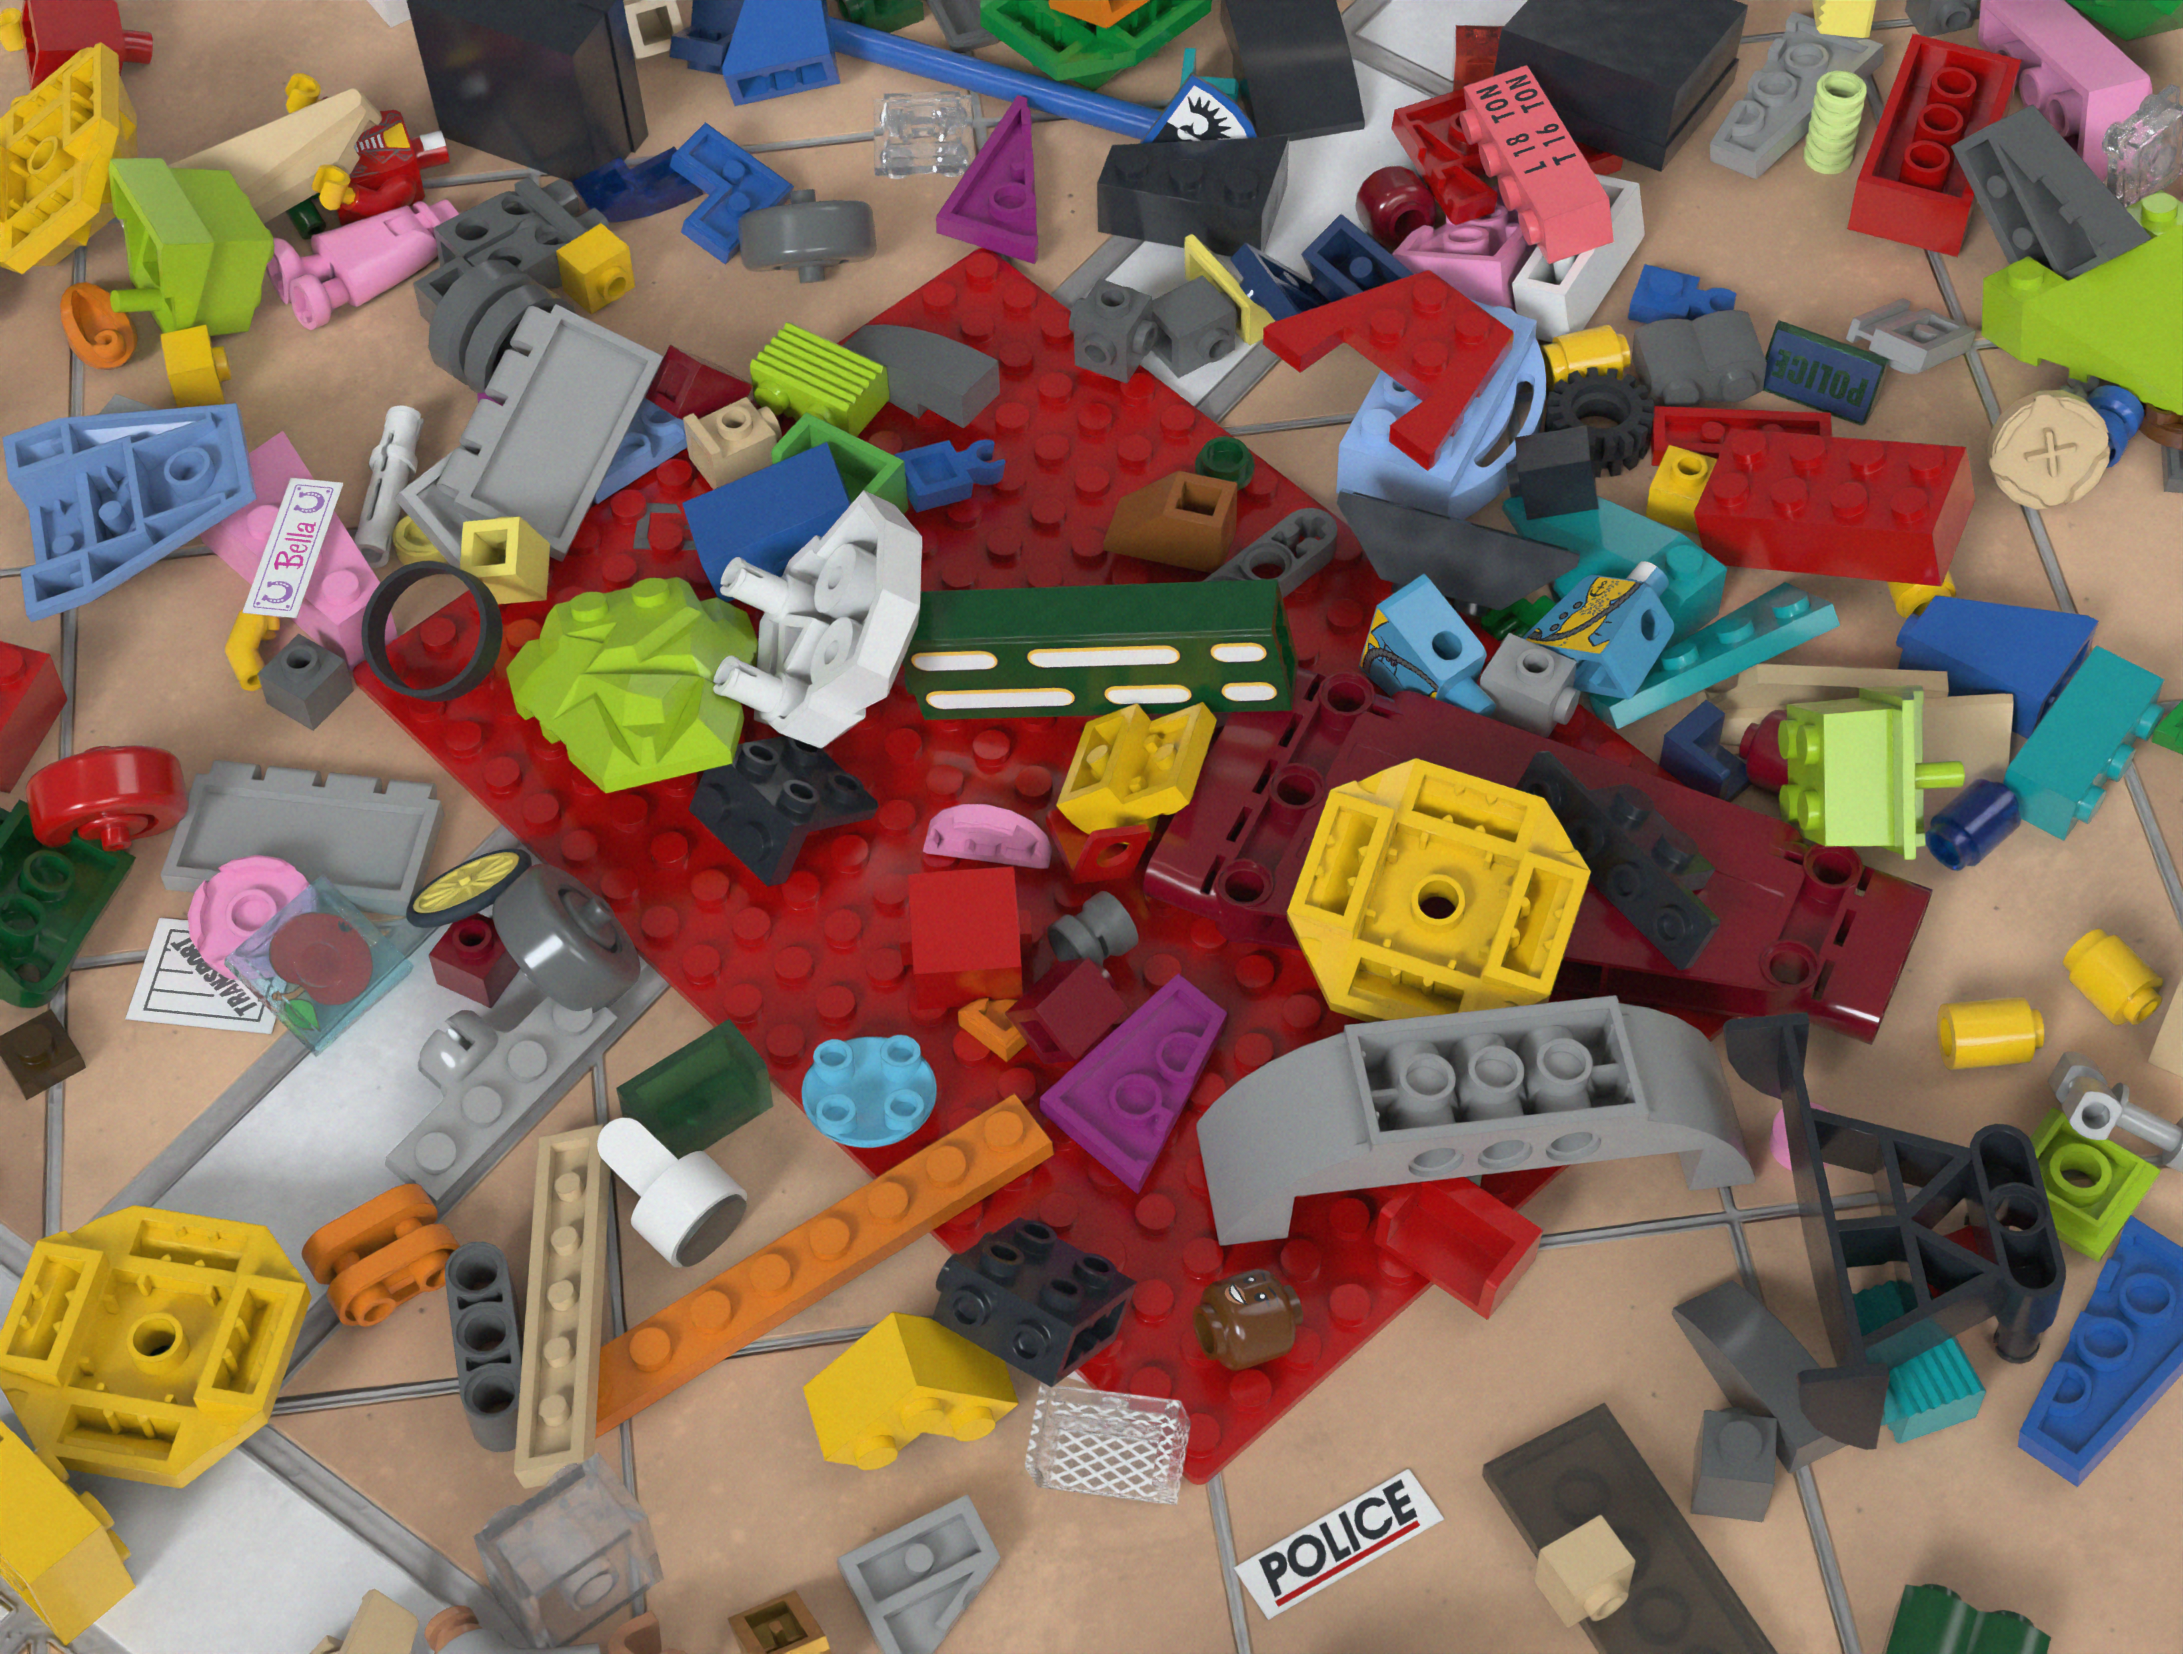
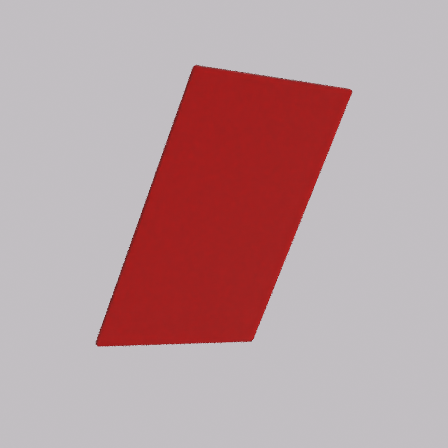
M985 248L976 249L864 324L911 327L938 334L970 346L998 360L1000 394L965 428L958 426L930 409L920 418H917L887 401L857 436V438L893 456L897 453L948 440L957 453L967 450L974 442L993 440L995 444L992 460L984 462L991 463L1001 459L1005 460L1003 479L998 483L990 485L973 483L970 499L916 513L907 497L908 510L903 515L922 536L921 591L1204 581L1211 573L1104 551L1103 542L1120 498L1176 471L1195 474V460L1203 446L1211 439L1233 436L1140 364L1128 383L1076 366L1074 332L1069 329L1071 311L994 251ZM861 326L860 328H858L857 330H855L854 332H852L836 344L841 346L844 345L863 326ZM755 399L750 401L757 410L762 408ZM784 413L775 415L783 437L797 422L793 417L787 418ZM688 447L588 510L564 561L561 562L549 556L546 600L498 604L503 625L500 652L487 677L472 691L448 701H425L401 694L386 686L374 674L366 659L354 667L353 677L356 685L543 864L555 866L569 873L588 887L595 895L603 898L610 905L615 917L629 935L638 955L805 1115L802 1102V1085L809 1067L814 1062V1051L820 1044L831 1039L847 1041L860 1037L890 1038L896 1035H906L913 1038L919 1044L921 1055L930 1065L936 1079V1101L926 1122L907 1138L886 1146L861 1148L834 1141L873 1180L1015 1094L1052 1141L1054 1155L929 1233L952 1255L956 1252L962 1254L976 1245L988 1231L994 1233L1020 1216L1025 1220H1034L1049 1226L1055 1231L1057 1238L1084 1253H1094L1105 1257L1115 1265L1118 1272L1136 1281L1135 1290L1116 1340L1076 1369L1075 1372L1125 1421L1138 1419L1146 1426L1162 1422L1172 1429L1186 1425L1187 1428L1177 1431L1179 1435L1185 1438L1184 1443L1174 1447L1182 1453V1458L1171 1463L1180 1469L1179 1472L1189 1482L1196 1485L1209 1482L1434 1285V1283L1374 1243L1379 1214L1402 1184L1295 1196L1288 1238L1219 1246L1196 1130L1197 1122L1210 1106L1234 1084L1268 1062L1305 1045L1343 1033L1345 1025L1369 1022L1330 1010L1303 951L1253 943L1241 944L1231 942L1216 929L1215 921L1143 894V881L1151 857L1176 813L1159 815L1152 839L1148 841L1132 877L1073 884L1045 822V818L1050 810L1059 809L1056 804L1086 722L1104 715L924 720L915 695H909L906 690L905 669L901 663L888 696L866 707V715L862 721L823 747L824 752L847 773L858 778L864 785V789L877 800L879 807L874 818L808 832L786 883L767 887L688 810L705 770L605 793L569 760L566 745L561 740L551 744L543 736L540 721L535 716L525 720L517 713L506 668L527 641L540 639L547 615L556 604L569 602L577 595L586 592H600L604 594L630 588L635 583L648 578H661L665 580L679 577L690 584L699 602L717 597L701 565L697 550H682L685 540L694 541L682 503L713 490L689 458ZM1248 448L1255 463L1254 476L1247 486L1237 491L1236 533L1225 564L1288 515L1299 509L1315 508L1330 514L1336 521L1338 528L1335 556L1326 566L1283 598L1299 660L1298 666L1325 676L1340 671L1357 672L1368 678L1373 684L1376 694L1391 698L1358 666L1376 607L1394 594L1390 592L1393 582L1380 579L1350 526ZM646 503L676 504L681 513H650L647 534L650 549H633L637 521L645 516L647 512ZM1300 536L1299 543L1305 540V538ZM1314 537L1316 540H1320V537ZM1270 563L1259 564L1251 570L1255 576L1262 579H1273L1284 572L1279 566ZM470 590L466 591L385 646L392 669L406 685L414 690H427L442 686L459 675L470 662L480 635V614L473 594ZM737 599L727 602L748 614L759 643L760 620L765 612ZM1456 611L1482 643L1487 653L1477 681V685L1480 687L1481 675L1501 646V643L1464 614ZM741 703L744 722L738 744L786 736L777 732L772 726L754 720V708ZM1579 703L1570 721L1566 725L1558 722L1548 737L1550 740L1687 787ZM1212 712L1217 721L1203 764L1232 712ZM1169 714L1146 715L1149 717L1151 721H1153ZM962 804H984L1011 810L1034 822L1047 835L1052 848L1049 868L1041 869L923 852L930 820L942 810ZM1122 844L1124 850L1129 844ZM1014 866L1017 910L1030 909L1033 956L1021 957L1023 995L1057 962H1060L1050 946L1047 937V927L1064 915L1076 916L1082 912L1085 901L1100 891H1107L1126 909L1138 933V944L1120 957L1110 955L1103 960V968L1109 972L1116 983L1115 992L1128 1008L1111 1027L1116 1030L1178 973L1227 1012L1226 1027L1139 1194L1134 1192L1039 1111L1040 1097L1087 1055L1081 1054L1075 1061L1043 1064L1027 1043L1006 1062L959 1025L958 1011L963 1007L918 1010L913 965L902 966L899 944L898 918H910L908 873ZM1239 900L1240 902H1250L1247 900ZM1553 989L1548 1003L1604 996ZM1618 999V1003L1647 1007L1678 1017L1700 1030L1710 1042L1724 1031L1723 1025L1726 1021L1739 1018L1736 1016ZM1570 1165L1484 1174L1481 1178L1480 1188L1517 1212ZM1261 1268L1274 1274L1283 1286L1290 1285L1293 1287L1302 1306L1303 1322L1300 1326L1296 1327L1295 1342L1288 1354L1240 1371H1233L1223 1366L1218 1359L1212 1361L1203 1353L1195 1335L1192 1313L1194 1307L1200 1305L1202 1293L1208 1285L1224 1278ZM1135 1421L1129 1423L1135 1430L1143 1428ZM1161 1424L1150 1428L1157 1435L1169 1431ZM1146 1430L1139 1433L1145 1440L1154 1437ZM1174 1434L1162 1437L1170 1445L1181 1441ZM1158 1439L1149 1443L1156 1450L1166 1447ZM1171 1449L1160 1452L1167 1460L1178 1456Z

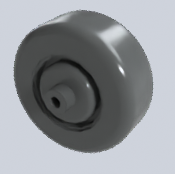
M815 189L791 191V204L750 211L743 214L738 220V234L743 266L753 272L799 271L800 283L825 281L824 268L868 260L875 255L877 250L873 210L868 203L857 200L816 201Z
M548 864L533 865L496 897L493 903L492 916L496 931L503 945L524 975L563 1007L573 1011H583L592 1008V1012L595 1013L604 1007L609 1008L638 981L641 971L638 953L629 935L615 917L612 908L603 898L595 895L582 882L564 870Z

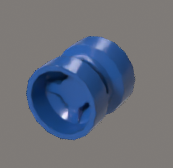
M2105 385L2097 387L2092 391L2086 401L2105 421L2109 437L2108 446L2110 447L2109 463L2106 468H2109L2119 462L2126 451L2128 440L2137 433L2142 425L2145 414L2138 398L2128 390L2118 386Z

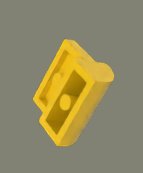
M1201 702L1151 721L1139 704L1136 703L1086 722L1056 806L1071 823L1089 835L1091 832L1100 829L1147 824L1152 833L1149 839L1151 841L1160 814H1174L1190 804L1217 719L1205 703Z

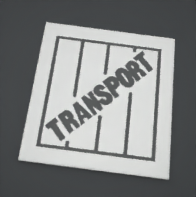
M159 918L125 1020L271 1034L281 1004L272 1003L271 997L276 994L283 995L286 983L278 977L256 982H246L224 977L209 967L190 939L188 920Z

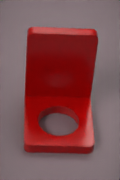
M1060 809L1050 810L1045 818V822L1073 884L1132 877L1152 834L1147 824L1095 830L1089 835L1071 823ZM1119 843H1129V845L1124 850L1122 844Z

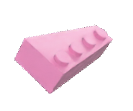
M281 431L249 453L257 499L200 534L202 542L251 585L256 576L290 478L314 480L284 431ZM335 511L332 515L297 619H290L323 648L343 658L346 661L348 670L351 672L354 667L366 659L361 636L362 621L368 601L380 584V581ZM391 611L385 628V646L398 638Z

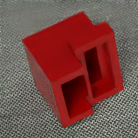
M1014 866L908 873L910 918H898L899 944L902 966L913 965L918 1010L964 1007L978 999L987 997L989 1002L1004 999H1020L1023 996L1021 957L1033 956L1030 909L1017 910Z

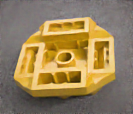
M101 42L95 44L94 48L87 47L77 52L0 118V267L24 274L32 266H55L79 246H87L88 239L116 217L113 213L108 167L110 159L138 158L137 115L119 75V55Z
M1415 758L1385 769L1359 782L1355 780L1330 790L1291 899L1287 918L1325 1000L1332 1011L1370 1023L1543 1004L1549 1002L1591 871L1578 850L1575 851L1565 830L1545 798ZM1443 897L1449 900L1456 910L1449 917L1433 919L1425 915L1419 906L1428 898Z
M132 1205L99 1217L70 1234L64 1230L37 1240L0 1332V1387L35 1449L43 1444L55 1455L65 1469L183 1489L268 1423L312 1296L306 1282L297 1269L293 1267L267 1226ZM172 1345L166 1352L160 1355L149 1356L153 1351L162 1346Z

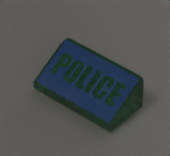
M1778 320L1765 356L1767 365L1763 391L1823 413H1831V416L1856 425L1864 426L1867 424L1880 400L1889 359Z

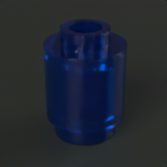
M1985 779L1974 780L1931 819V828L1925 833V842L1929 851L1941 864L1954 871H1960L1966 866H1976L2020 826L2019 802L2014 793L2000 782H1991Z

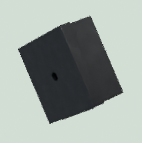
M406 0L439 130L442 131L444 138L557 178H562L594 191L602 192L631 152L636 153L648 137L647 123L623 0Z
M1528 0L1501 30L1493 77L1527 65L1573 140L1662 172L1734 83L1739 59L1736 57L1748 5L1735 0Z

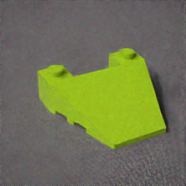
M2160 190L2126 207V210L2152 239L2069 281L2029 256L1983 278L1981 336L2021 362L2038 367L2042 363V359L2068 367L2069 378L2088 383V379L2092 375L2119 384L2120 388L2128 390L2140 402H2148L2155 407L2173 411L2183 416V202Z

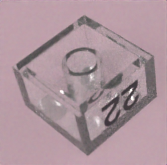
M599 1452L582 1463H572L561 1468L550 1478L544 1489L520 1505H509L499 1510L487 1521L484 1529L473 1536L496 1601L531 1648L568 1646L664 1579L648 1515Z

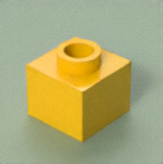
M602 223L556 250L563 291L591 315L612 301L620 299L625 293L636 287L629 246Z
M207 325L160 334L167 376L177 407L186 408L226 404L222 382L232 380L231 370L225 347L213 348Z
M1669 445L1650 485L1645 517L1699 534L1693 512L1717 459Z

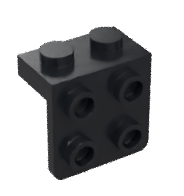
M781 736L738 744L733 764L705 770L688 810L769 887L786 883L808 832L872 819L876 814L879 803L864 789L862 782L840 767L824 752V748L815 747L789 736Z

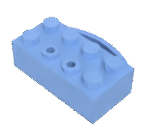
M1471 300L1514 331L1513 347L1480 398L1475 397L1464 414L1463 424L1454 437L1449 436L1441 448L1439 460L1429 471L1425 470L1389 442L1390 425L1420 404L1422 400L1381 370L1339 444L1336 493L1339 494L1340 490L1344 488L1460 520H1465L1495 499L1509 485L1506 463L1517 461L1515 440L1491 465L1487 467H1480L1486 454L1498 442L1512 416L1515 399L1525 381L1531 384L1533 400L1525 424L1517 437L1539 434L1543 421L1546 373L1542 353L1535 337L1537 320L1518 315L1507 307H1493Z

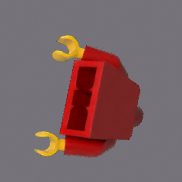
M24 0L22 12L17 8H6L0 13V41L7 51L12 52L24 49L31 91L81 49L87 47L94 48L95 44L100 42L119 55L120 76L123 62L151 63L153 54L152 33L122 29L118 5L114 0ZM26 95L18 96L12 100L10 109Z

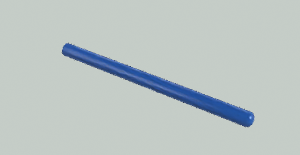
M829 16L835 52L1011 103L1017 95L1028 98V108L1142 140L1163 112Z

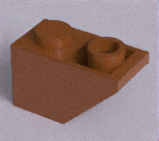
M1176 471L1120 498L1103 542L1104 551L1213 574L1225 564L1236 533L1237 483Z

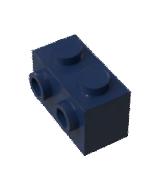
M1340 214L1301 253L1313 279L1308 285L1326 304L1414 275V273L1343 214Z

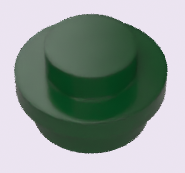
M1222 436L1211 439L1203 446L1195 460V474L1236 482L1237 491L1247 486L1254 476L1255 463L1253 456L1242 441L1233 437Z

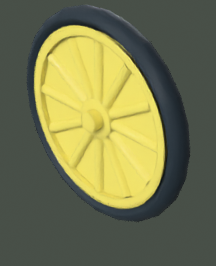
M502 849L475 857L450 869L428 883L412 898L406 908L408 922L419 928L439 927L467 918L489 907L501 892L532 866L531 856L522 849Z

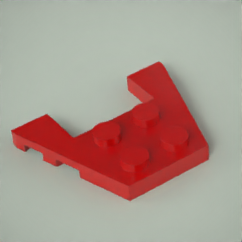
M1464 88L1395 109L1391 127L1447 218L1455 226L1494 213L1498 193L1478 178L1480 175L1486 174L1479 154V145L1477 143L1470 145L1462 130L1460 112L1467 110ZM1574 140L1594 174L1605 176L1621 170L1624 158Z
M1430 270L1270 323L1263 328V345L1299 373L1342 343H1347L1421 399L1422 402L1390 425L1389 442L1427 471L1435 466L1440 458L1441 448L1449 436H1455L1463 424L1465 412L1475 397L1480 398L1512 350L1514 331Z

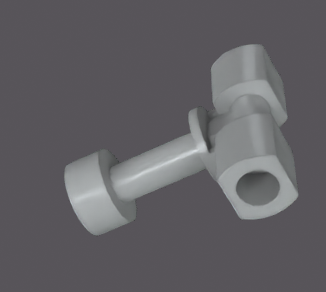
M2064 1052L2050 1075L2048 1082L2056 1098L2062 1104L2061 1107L2074 1130L2089 1139L2106 1140L2116 1125L2162 1148V1163L2183 1173V1117L2175 1125L2129 1102L2130 1090L2127 1085L2118 1083L2110 1089L2101 1070L2091 1058L2078 1052Z

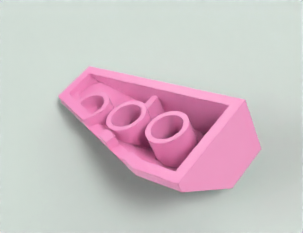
M1499 184L1491 187L1498 193L1494 213L1456 226L1446 216V224L1434 231L1433 227L1423 225L1412 231L1392 253L1394 258L1414 274L1430 270L1470 300L1493 307H1507L1516 313L1512 283L1536 249L1537 244L1530 246L1527 244L1520 228L1517 210H1507L1501 197Z

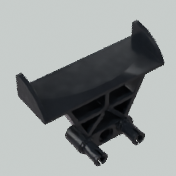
M1808 1013L1731 1019L1723 1025L1729 1062L1742 1080L1761 1093L1782 1100L1792 1174L1804 1240L1825 1329L1837 1367L1804 1370L1796 1375L1800 1408L1812 1426L1837 1442L1864 1450L1876 1449L1890 1377L1889 1371L1994 1315L1999 1322L1993 1337V1343H1998L1995 1346L1996 1353L2003 1360L2015 1364L2030 1362L2035 1358L2040 1348L2041 1332L2052 1326L2057 1316L2066 1280V1266L2034 1146L2029 1137L2013 1126L1992 1124L1976 1132L1968 1148L1811 1108L1804 1079L1810 1027ZM1823 1162L1871 1174L1882 1216L1836 1220ZM1903 1183L1923 1189L1908 1203ZM1963 1198H1965L1968 1210L1964 1218V1225L1972 1226L1979 1255L1932 1231ZM2009 1226L2017 1227L2023 1231L2011 1230ZM1887 1262H1894V1271L1904 1315L1862 1337L1847 1268L1884 1265ZM1927 1283L1945 1293L1931 1300Z

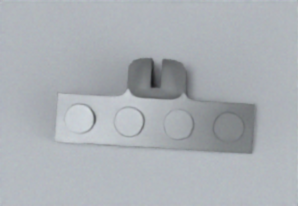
M549 996L516 1028L508 1032L494 1030L473 1010H461L445 1020L450 1025V1028L446 1033L440 1029L433 1032L420 1051V1059L418 1061L419 1072L441 1090L443 1100L386 1156L385 1166L405 1184L414 1183L421 1185L437 1208L615 1027L618 1017L607 1007L595 1013L592 1012V1008L583 1011L569 1010Z

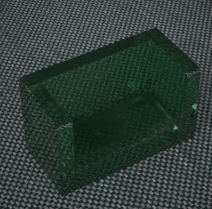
M730 1019L616 1088L622 1117L634 1119L642 1124L678 1160L692 1152L705 1150L773 1107L767 1065Z

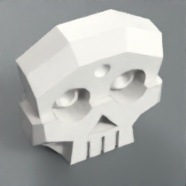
M863 490L823 537L814 536L789 560L782 577L751 565L740 557L731 560L722 575L720 584L723 586L720 588V592L722 595L733 597L765 613L760 620L757 668L740 661L735 656L726 657L721 662L713 682L717 683L713 687L715 694L729 697L754 708V720L772 726L783 735L818 748H823L862 721L866 715V707L886 698L918 626L920 611L922 536L894 504Z

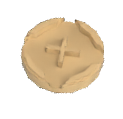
M2064 390L2037 391L2016 400L1998 417L1988 436L1986 460L1994 481L2014 502L2032 509H2050L2048 506L2060 503L2068 505L2080 500L2100 481L2110 457L2108 430L2104 419L2084 398Z

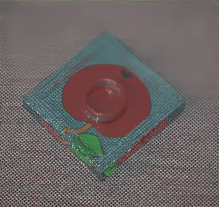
M323 874L229 954L224 962V965L315 1057L321 1054L406 978L414 967Z

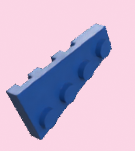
M2130 1215L2121 1232L2120 1242L2112 1258H2108L2097 1279L2096 1289L2084 1312H2080L2059 1361L2054 1363L2019 1431V1448L2076 1487L2089 1476L2183 1374L2182 1247Z

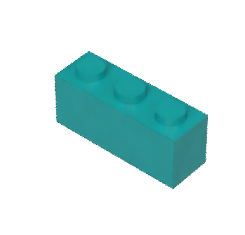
M2096 645L2007 767L1996 806L2065 841L2079 820L2089 824L2106 796L2107 791L2102 789L2108 778L2115 782L2121 780L2136 752V749L2131 747L2137 737L2148 741L2154 729L2158 726L2165 708L2156 703L2165 679Z

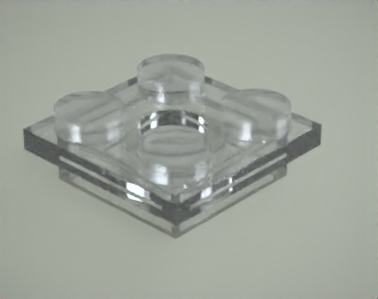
M2169 84L2157 95H2147L2135 113L2122 123L2119 121L2114 122L2104 135L2102 151L2108 155L2107 176L2103 184L2125 208L2160 190L2163 191L2183 174V106L2179 105L2180 87Z
M960 91L887 93L884 94V98L874 99L875 176L902 179L911 174L940 173L947 177H957L964 174L974 161L972 95H961ZM919 128H931L928 130H916Z

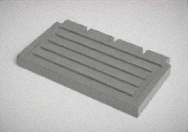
M555 304L551 313L535 306H529L510 341L514 349L528 357L513 350H506L485 389L488 397L503 404V406L488 399H480L459 440L465 448L477 453L478 456L460 448L454 449L436 487L444 494L455 499L452 510L472 520L520 516L550 543L549 556L563 562L664 356Z
M214 760L209 775L196 773L188 796V812L179 821L160 876L166 890L195 893L205 879L208 883L213 876L220 873L218 868L229 861L247 856L263 855L281 858L303 874L318 897L319 907L406 916L408 904L423 887L444 818L441 800L436 799L437 786L435 783L391 779L386 793L382 794V780L380 777L330 772L325 786L321 787L322 776L320 771L269 766L264 780H261V767L259 764Z

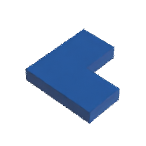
M706 122L672 155L670 167L709 195L684 220L681 233L725 265L740 250L739 218L750 211L784 205L790 199V192L794 188L791 183Z

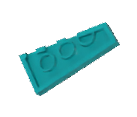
M1784 582L1661 652L1637 692L1630 700L1590 693L1588 696L1596 717L1619 729L1840 626L1833 603Z

